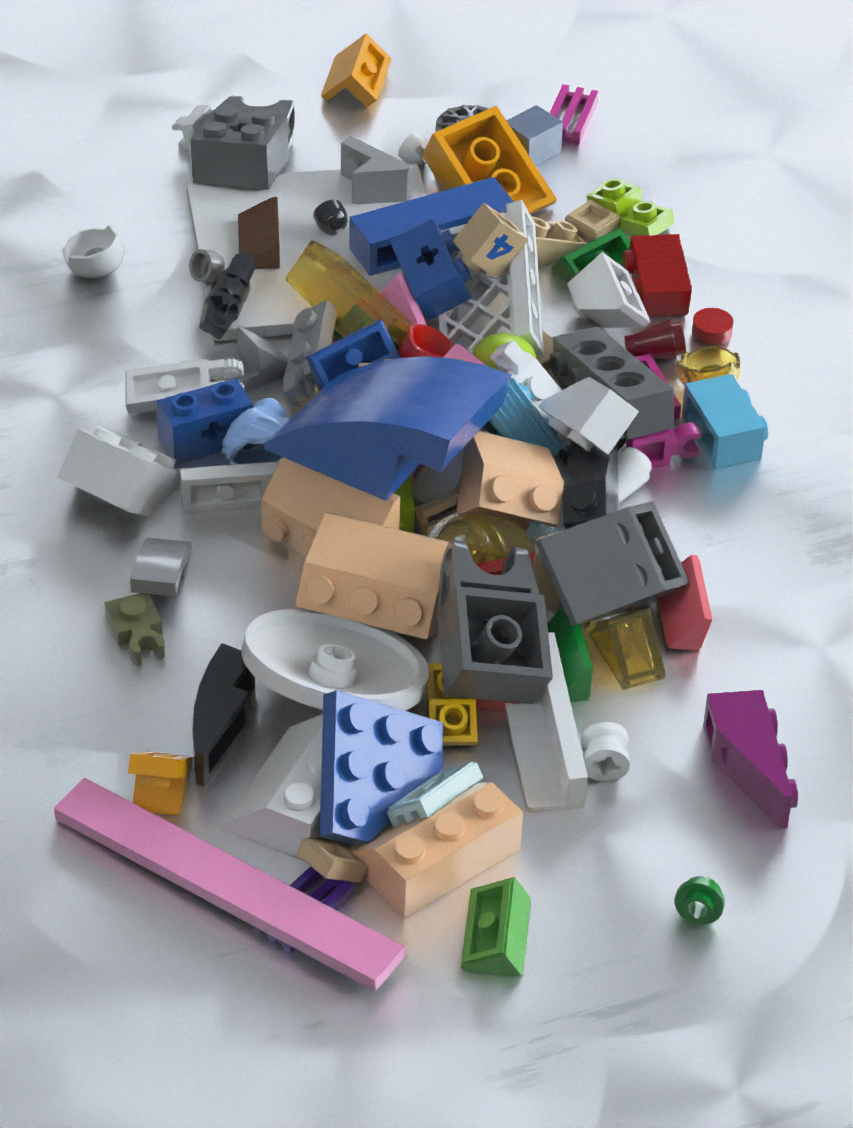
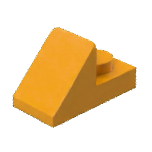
M152 751L131 753L128 773L136 774L133 803L151 813L178 815L182 809L191 774L193 756Z

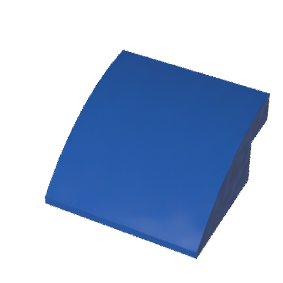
M438 357L396 358L370 363L335 377L266 441L264 449L387 501L421 464L442 472L503 405L512 374L482 364Z

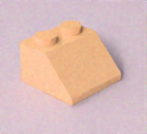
M478 431L464 447L456 516L532 534L558 526L564 481L550 449Z

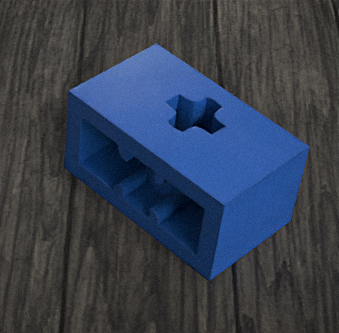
M434 218L390 240L411 292L429 321L473 298L466 282L472 280L471 274L461 257L455 259L453 255L460 251L453 242L454 237L449 229L442 232Z
M237 378L157 400L159 441L168 456L176 459L175 465L220 453L223 448V439L231 423L241 413L253 408L254 404Z

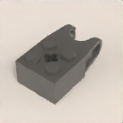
M232 95L224 100L209 114L190 139L193 183L269 189L289 160V149L295 133L296 112L294 100L283 99L268 106L247 105L242 96Z
M451 540L446 547L441 564L437 613L444 696L533 704L553 679L545 598L544 595H539L530 556L525 548L511 547V551L505 555L501 575H492L484 572L475 564L471 552L464 541Z

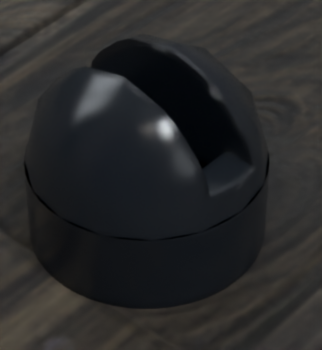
M327 200L314 210L313 218L322 232L328 235H336V230L341 228L344 230L348 223L347 212L339 200Z

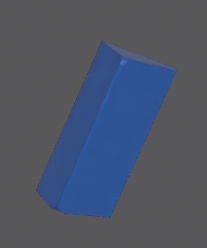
M380 319L306 356L316 387L320 392L335 377L359 368V363H375L384 361V359L400 358L383 320Z

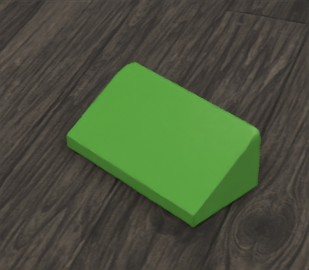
M515 877L471 889L461 968L465 972L503 976L523 975L531 899Z

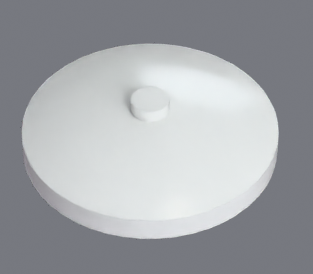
M304 608L276 610L255 618L246 629L241 649L242 659L246 667L259 681L285 697L323 710V694L338 690L406 711L414 707L422 699L429 677V667L423 655L412 644L396 633Z

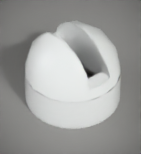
M417 132L411 133L402 142L398 150V157L408 164L418 163V166H423L425 162L422 154L428 144L427 139Z

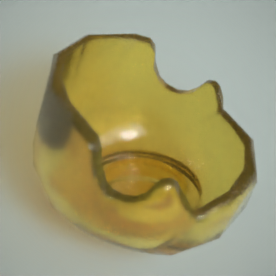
M716 345L700 347L690 353L683 352L681 360L676 363L680 382L684 387L685 383L733 374L736 381H738L742 368L738 352L733 353L729 349Z

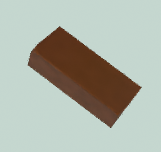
M278 197L269 198L238 214L239 253L244 251L246 253L250 252V255L255 260V269L280 268Z

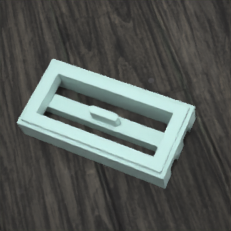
M469 762L441 770L391 805L386 812L393 827L401 825L405 821L409 823L419 817L424 819L431 816L481 780L483 775L477 762Z

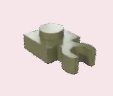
M139 593L104 602L105 616L118 645L129 643L130 659L135 665L142 664L141 651L145 649L154 650L159 660L165 658L162 620L150 594Z

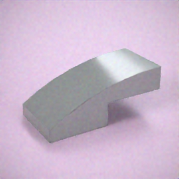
M147 538L139 550L130 578L131 592L176 597L180 578L184 579L192 549L191 542Z

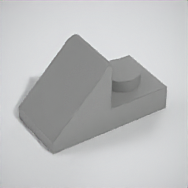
M352 136L341 142V175L352 180L353 204L403 202L412 198V165Z
M241 326L237 327V351L216 359L227 360L228 358H234L235 360L242 361L244 375H242V378H238L240 383H243L246 392L284 377L288 358L272 342Z

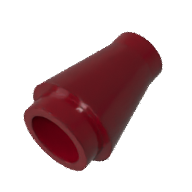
M669 319L635 334L624 336L625 348L634 357L651 354L652 358L657 360H677L678 355L686 354L685 337L681 322L671 323Z

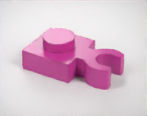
M689 422L678 426L675 430L669 429L626 439V447H632L644 453L650 460L652 468L670 466L671 456L679 455L682 458L698 456L700 451L693 439H700L702 434L696 423Z

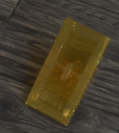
M650 609L630 610L586 622V631L622 690L665 679L666 672Z

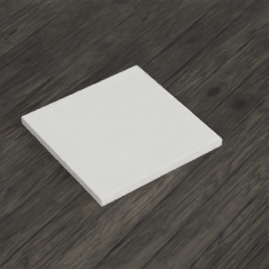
M418 163L410 164L413 167L412 198L409 200L426 196ZM341 169L279 174L269 189L193 183V181H186L187 197L197 250L216 251L225 261V270L228 268L232 258L239 254L238 214L269 198L278 197L280 268L254 270L249 281L251 289L238 319L232 323L220 340L214 338V341L237 340L238 326L260 337L293 335L294 321L297 314L305 308H311L325 300H328L338 310L334 331L359 303L377 319L373 309L375 299L396 274L402 273L404 275L402 268H397L369 276L349 249L350 216L401 202L353 204L352 180L342 176ZM332 199L339 200L342 203L348 217L346 228L344 230L342 228L336 230V235H328L322 232L313 218L314 210L321 203ZM203 282L206 297L212 288L213 282ZM419 306L426 323L439 322V316L429 321ZM458 306L450 314V318L454 321L458 320Z

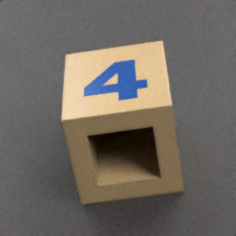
M484 202L453 240L455 245L462 251L463 256L461 259L467 267L477 274L485 270L496 278L501 275L528 241L526 236L510 219Z

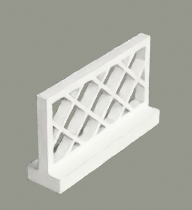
M519 200L506 204L507 213L502 215L510 219L526 236L528 241L496 280L487 276L485 270L477 274L467 267L472 277V280L466 282L470 291L479 281L490 287L478 301L470 299L464 302L471 309L459 323L450 318V314L456 307L439 315V331L454 345L463 335L474 341L467 349L471 354H473V350L480 340L495 334L501 326H504L511 330V334L526 340L533 347L536 357L544 356L535 222L523 201ZM466 224L449 228L454 239ZM462 251L457 254L455 259L463 256ZM501 292L508 296L509 301L496 313L487 307ZM483 314L492 320L478 335L469 330V328Z

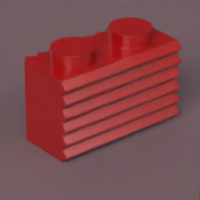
M680 234L631 236L629 250L623 251V268L632 275V281L647 315L651 318L656 315L661 318L664 315L667 317L671 315L677 317L680 314L683 316L689 314L692 285L691 279H689Z

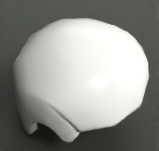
M109 224L105 229L93 227L79 230L68 239L66 246L62 248V252L68 267L77 276L93 280L107 277L119 268L124 258V244L121 233L117 232L114 226Z

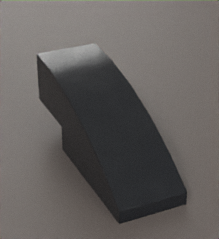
M221 643L205 670L194 704L192 729L196 784L202 787L206 786L250 725L249 696L255 689V676L246 667L242 659L241 650Z

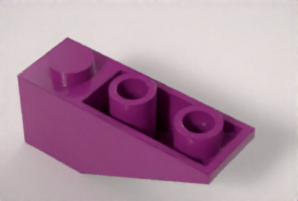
M763 690L707 694L703 728L712 761L779 828H788L790 810L798 805V790L795 779H788L786 773L788 768L787 749L784 743H778L777 741L778 720L775 709H768Z

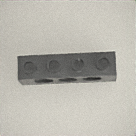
M597 326L553 337V353L550 354L549 361L555 377L559 378L568 387L590 377L611 389L639 411L623 433L627 440L674 428V389Z

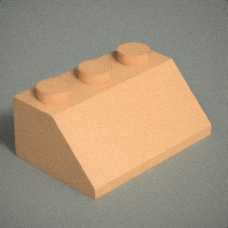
M282 457L261 499L262 532L272 540L280 542L301 554L306 559L325 512L399 529L400 497L393 493L385 501Z
M325 512L304 562L295 606L429 639L439 630L437 613L440 570L443 555L449 542Z
M493 782L475 783L431 816L424 819L419 817L409 823L405 821L401 825L394 827L390 824L383 828L370 843L352 846L348 850L367 866L363 878L405 919L520 851L523 811Z

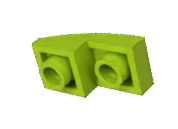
M621 179L606 180L601 186L586 195L587 201L592 200L620 216L619 227L636 236L658 235L674 224L672 209L656 205L651 201H643L641 187L625 183Z

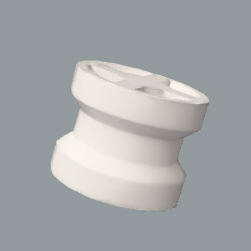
M599 722L590 725L582 733L581 747L584 751L583 759L589 778L599 782H611L622 778L630 770V756L627 752L629 737L626 729L621 725L613 722Z

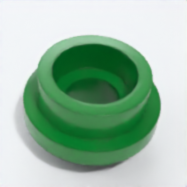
M696 876L679 886L675 894L674 904L677 912L685 920L706 925L717 921L721 917L725 906V899L720 886L714 880L704 876Z

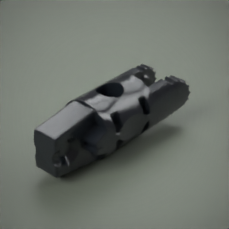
M244 251L236 254L228 268L217 274L204 302L199 329L211 334L216 339L220 340L232 323L238 319L250 292L249 281L256 266L250 252L246 253Z

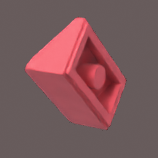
M690 555L681 562L690 584L658 600L667 647L699 651L703 646L713 619L698 555Z

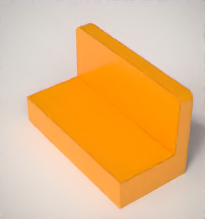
M367 33L334 57L320 96L327 101L344 88H347L367 108L378 99L391 57Z

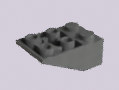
M653 501L626 507L535 541L541 555L542 564L550 575L560 598L561 607L567 614L572 626L651 605L690 584Z

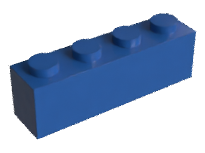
M491 177L350 216L349 249L369 276L401 268L390 243V240L432 218H434L440 230L467 224L483 202L499 213H507L506 204L514 201L498 181Z

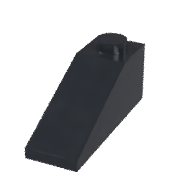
M571 441L562 494L563 525L565 529L619 510L617 443L611 452L606 454L595 446L588 452Z

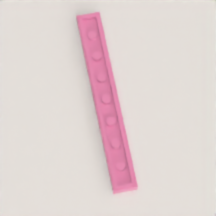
M85 777L54 807L55 819L375 992L405 958L403 945Z

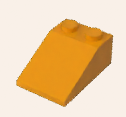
M497 105L433 133L422 154L426 164L444 190L494 177L514 202L523 201L530 215L555 204L557 198Z

